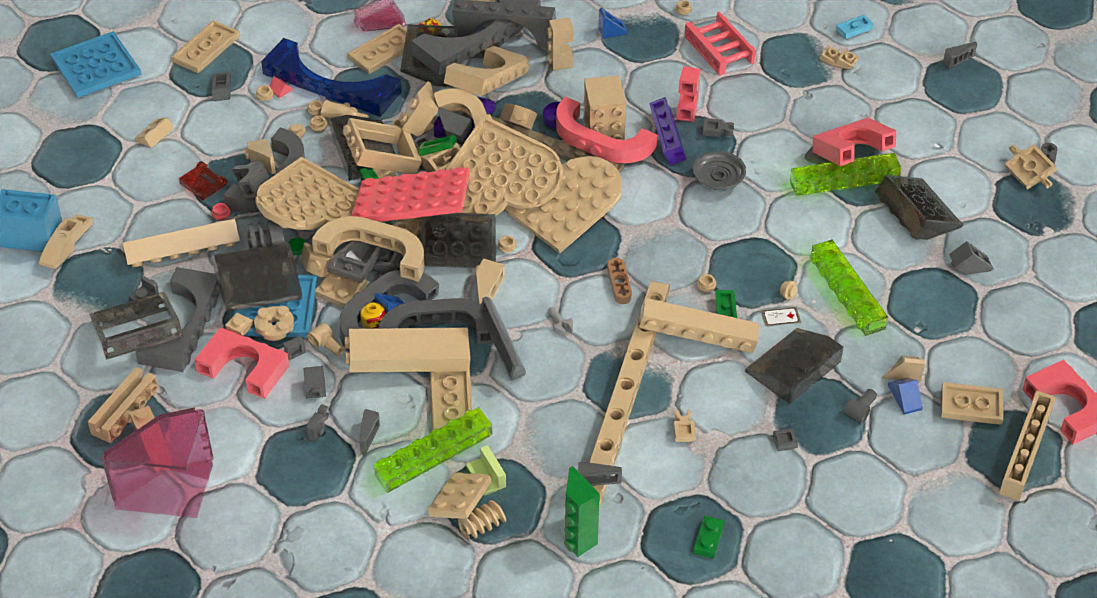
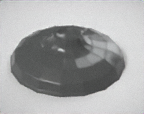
M711 151L704 153L696 159L693 164V173L699 183L707 188L728 190L736 187L743 181L746 176V166L742 159L732 153Z

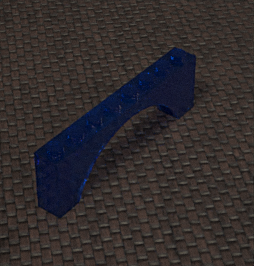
M282 38L261 61L263 75L272 78L275 76L285 83L343 104L349 103L351 107L379 117L386 112L402 93L401 79L387 74L359 82H343L322 77L312 72L303 64L299 57L298 43L286 38Z

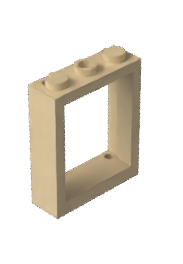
M350 118L347 125L344 126L343 134L346 137L356 165L416 174L422 160L409 132L402 130L398 126ZM361 138L396 144L401 155L367 150Z

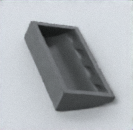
M483 297L479 313L511 381L526 375V370L493 300L489 297Z

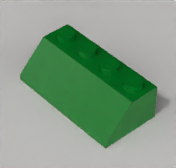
M572 466L569 468L566 487L564 544L570 552L579 557L598 544L600 493Z

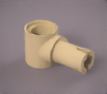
M324 322L307 334L309 342L314 347L322 346L328 348L337 357L345 350V347L334 339L332 329Z

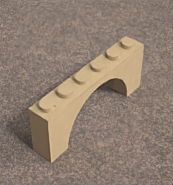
M491 46L485 50L483 65L491 69L474 68L453 63L446 68L444 83L482 96L525 75L529 70V58L496 46Z

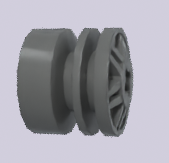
M270 220L267 222V230H263L261 223L258 222V231L254 232L253 223L248 224V245L255 263L260 262V253L263 254L264 261H267V252L272 253L274 260L287 257L283 231L279 224Z

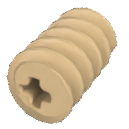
M490 500L487 502V505H481L480 509H473V512H471L467 519L458 518V525L463 536L470 541V534L477 538V530L483 535L485 533L484 527L490 531L492 530L491 523L498 527V519L505 523L506 517L500 505Z

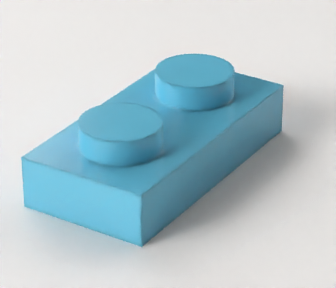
M863 14L837 24L836 30L845 39L873 29L874 23Z

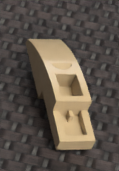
M78 214L72 219L66 217L46 244L40 257L39 265L56 269L75 250V242L93 225V218Z

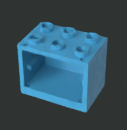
M1 189L0 247L43 252L50 237L62 222L56 195Z

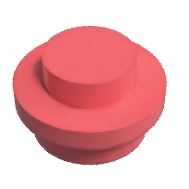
M224 203L214 205L211 212L212 217L217 220L228 218L230 215L229 207Z

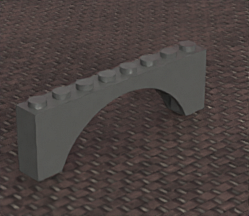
M497 0V1H496V2H498V3H510V4H521V5H533V6H537V5H535L533 2H531L530 0ZM496 19L486 29L469 36L444 38L422 34L411 41L410 54L437 75H441L446 72L447 66L453 63L461 64L463 61L487 49V47L499 42L524 26L511 20Z

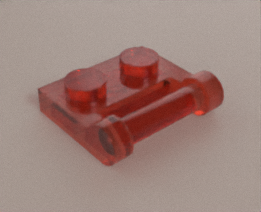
M200 161L194 169L179 178V183L204 201L225 187L227 179L219 176L209 169L206 163ZM201 174H206L208 177L214 180L215 183L212 184L203 176H201Z

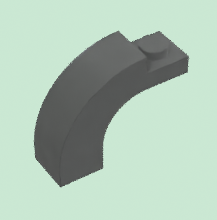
M252 161L248 165H239L232 169L245 198H256L260 185L270 179L261 161Z

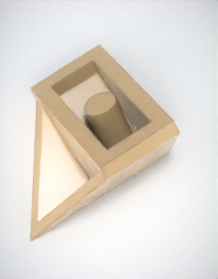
M901 355V359L881 378L895 380L908 378L921 382L925 360L922 357Z

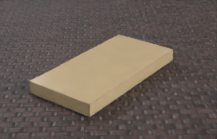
M213 20L171 56V61L193 72L200 73L240 37V31Z
M397 24L347 53V58L366 73L371 74L410 51L411 41L417 37L400 24Z
M470 367L469 371H431L433 435L474 432Z

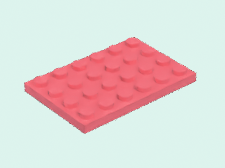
M457 167L450 170L439 169L434 172L423 171L418 174H402L394 177L385 176L383 178L362 180L352 216L383 222L462 212L470 177L469 167Z

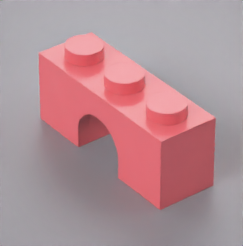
M683 66L679 79L678 93H680L676 118L678 120L694 122L698 108L701 69Z

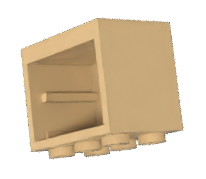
M620 76L584 78L583 119L585 127L617 140H625L626 101Z

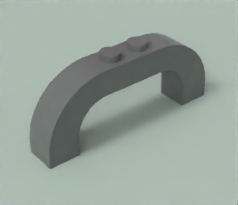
M280 127L271 137L272 150L287 157L276 170V174L300 157L305 158L304 145L295 133ZM233 183L224 194L225 204L230 210L243 213L259 212L255 198H245L239 185Z
M400 270L388 272L377 280L370 282L365 289L354 294L341 312L339 332L343 346L345 347V337H349V329H361L358 325L361 320L360 311L367 304L375 303L376 293L391 296L409 294L419 301L432 300L438 296L439 283L425 273L422 274L419 282L401 277Z
M464 298L406 302L388 311L379 324V329L409 328L415 325L464 323L474 329L477 344L493 343L479 313L481 304Z

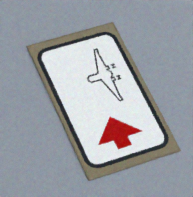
M797 307L761 310L765 326L801 323Z

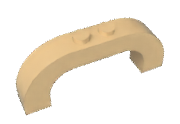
M444 89L434 92L438 109L440 107L451 112H463L472 118L475 127L483 115L491 118L490 114H486L482 102L468 91Z
M341 217L324 224L312 238L313 252L331 257L340 244L347 241H361L402 254L404 257L400 263V273L403 278L419 282L424 272V249L422 243L410 231L363 217Z

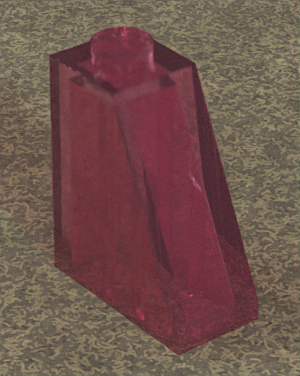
M374 0L354 10L355 18H353V21L363 32L391 29L397 24L403 27L406 26L404 14L394 0Z

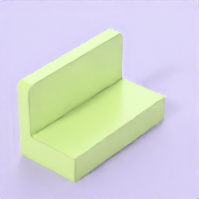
M489 446L481 447V458L467 463L466 467L470 474L480 473L491 476L492 482L483 494L485 496L506 487V474Z

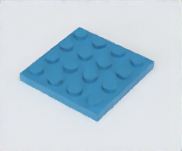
M114 31L50 54L52 61L77 98L141 75V69Z
M241 274L234 315L239 313L253 320V326L244 336L264 337L256 333L254 324L255 317L258 315L260 308L286 306L289 308L294 319V329L292 332L289 331L286 337L302 336V338H307V334L311 331L318 282L317 275Z

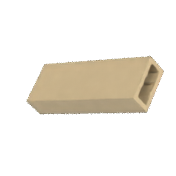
M468 328L349 329V337H345V349H349V352L345 353V363L349 364L350 372L469 371L470 349Z

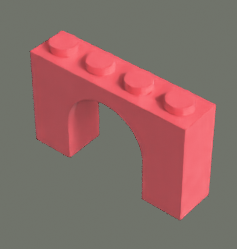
M865 118L814 135L813 153L842 166L854 161V143L866 144L880 151L896 147V130L871 118Z
M221 327L195 358L197 372L213 379L224 365L234 358L249 357L258 362L256 367L246 378L247 391L264 399L289 367L288 353L283 350L275 349L265 343L254 341L249 337L241 336Z
M1064 359L1025 378L1022 390L1032 401L1036 391L1048 395H1069L1081 404L1083 409L1065 417L1060 430L1073 445L1097 433V393L1089 387L1086 381Z

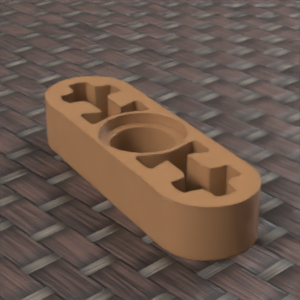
M612 258L608 261V275L614 299L619 304H627L631 301L632 290L626 266L622 259ZM616 279H623L624 282H623V283H617V282H615V280H616Z

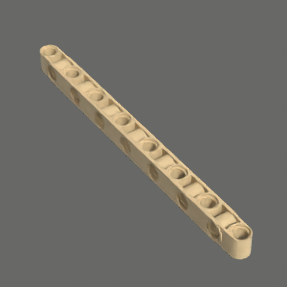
M651 281L645 298L667 302L670 284ZM641 311L589 463L614 465L657 334L656 331L639 328ZM607 485L593 486L600 493L599 508Z

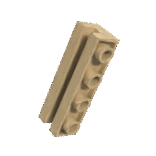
M135 367L88 421L91 435L109 443H112L116 437L120 436L125 426L131 422L129 413L143 408L150 397L156 394L158 390L156 375L148 373L145 377L143 369Z

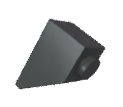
M439 107L438 113L446 136L455 135L456 143L463 145L473 130L471 119Z
M968 241L949 254L952 260V267L965 275L989 272L994 269L989 257Z

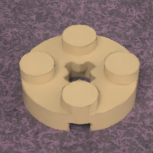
M286 306L260 308L254 320L256 333L270 341L281 340L286 337L289 331L292 332L294 329L293 315Z

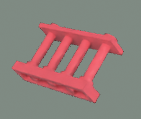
M717 12L716 22L697 28L692 22L685 24L684 37L719 76L725 74L728 63L746 58L751 64L754 63L755 48L746 41L721 12ZM717 28L722 32L708 38L703 35V33ZM728 38L730 43L719 47H714L711 44ZM733 48H737L740 51L727 57L720 54Z

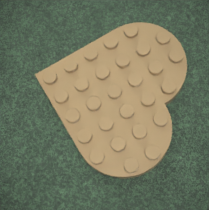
M483 115L446 169L469 167L470 171L462 212L450 214L463 221L481 222L497 216L507 205L520 209H530L547 203L557 194L563 181V168L558 155L545 144Z
M591 156L571 159L562 165V185L550 201L530 209H520L507 205L504 211L560 254L619 201L622 194L621 175L617 168L607 160Z
M300 157L260 185L255 202L264 218L279 224L282 228L314 230L334 219L352 216L360 189L309 160Z

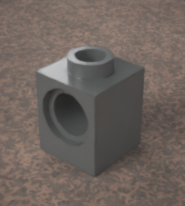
M323 366L303 368L306 399L326 397Z

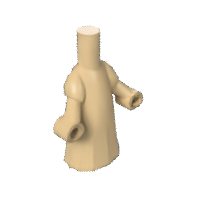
M326 100L321 109V116L325 119L337 120L334 122V129L336 130L341 129L345 123H348L350 118L368 121L369 117L367 114L358 113V110L355 107H350L349 103H344L343 105Z

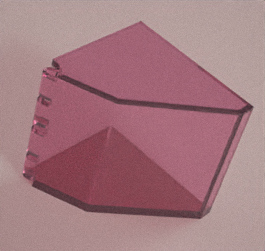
M194 407L160 414L104 451L102 462L116 510L198 518L213 467V462L211 461L214 459L203 409L195 410Z

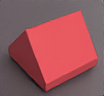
M275 76L270 83L273 94L279 98L293 90L291 86Z

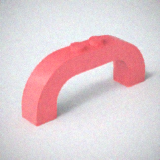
M564 97L557 107L556 129L559 136L569 145L604 160L615 163H633L645 159L657 148L658 135L643 128L633 138L617 140L578 124L576 120L580 116V102Z

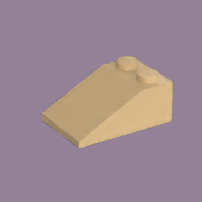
M427 81L416 96L410 100L408 108L405 112L401 113L399 118L402 130L418 137L423 134L438 112L430 82Z

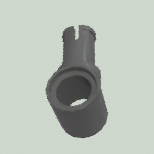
M867 389L861 398L856 400L850 399L843 414L861 424L864 423L869 415L870 405L877 398V393L873 389Z

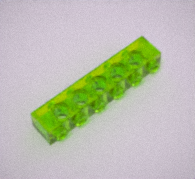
M895 153L856 158L853 162L842 166L833 162L791 168L790 184L796 196L898 181L902 167Z
M833 239L812 245L810 254L812 264L816 265L820 275L828 282L829 288L837 295L838 301L844 305L848 315L852 316L857 328L865 336L886 330L888 315Z
M479 407L469 410L458 419L449 421L447 425L434 429L427 436L416 439L405 448H400L394 454L378 460L373 465L375 477L385 491L389 493L492 436V423Z

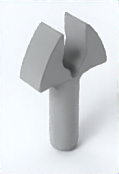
M550 307L548 313L557 323L553 325V331L561 336H566L564 328H568L572 334V318L564 320L554 307Z

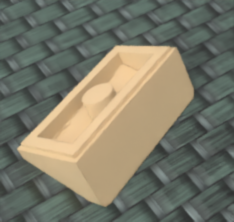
M168 117L157 118L135 137V141L152 148L172 131L174 127Z

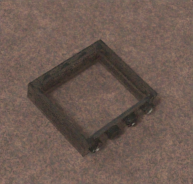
M165 291L89 314L93 330L106 360L183 337L179 318ZM164 311L167 312L170 318L110 337H105L103 333L104 329ZM175 328L177 332L172 333L171 329ZM113 347L114 351L108 353L107 348Z

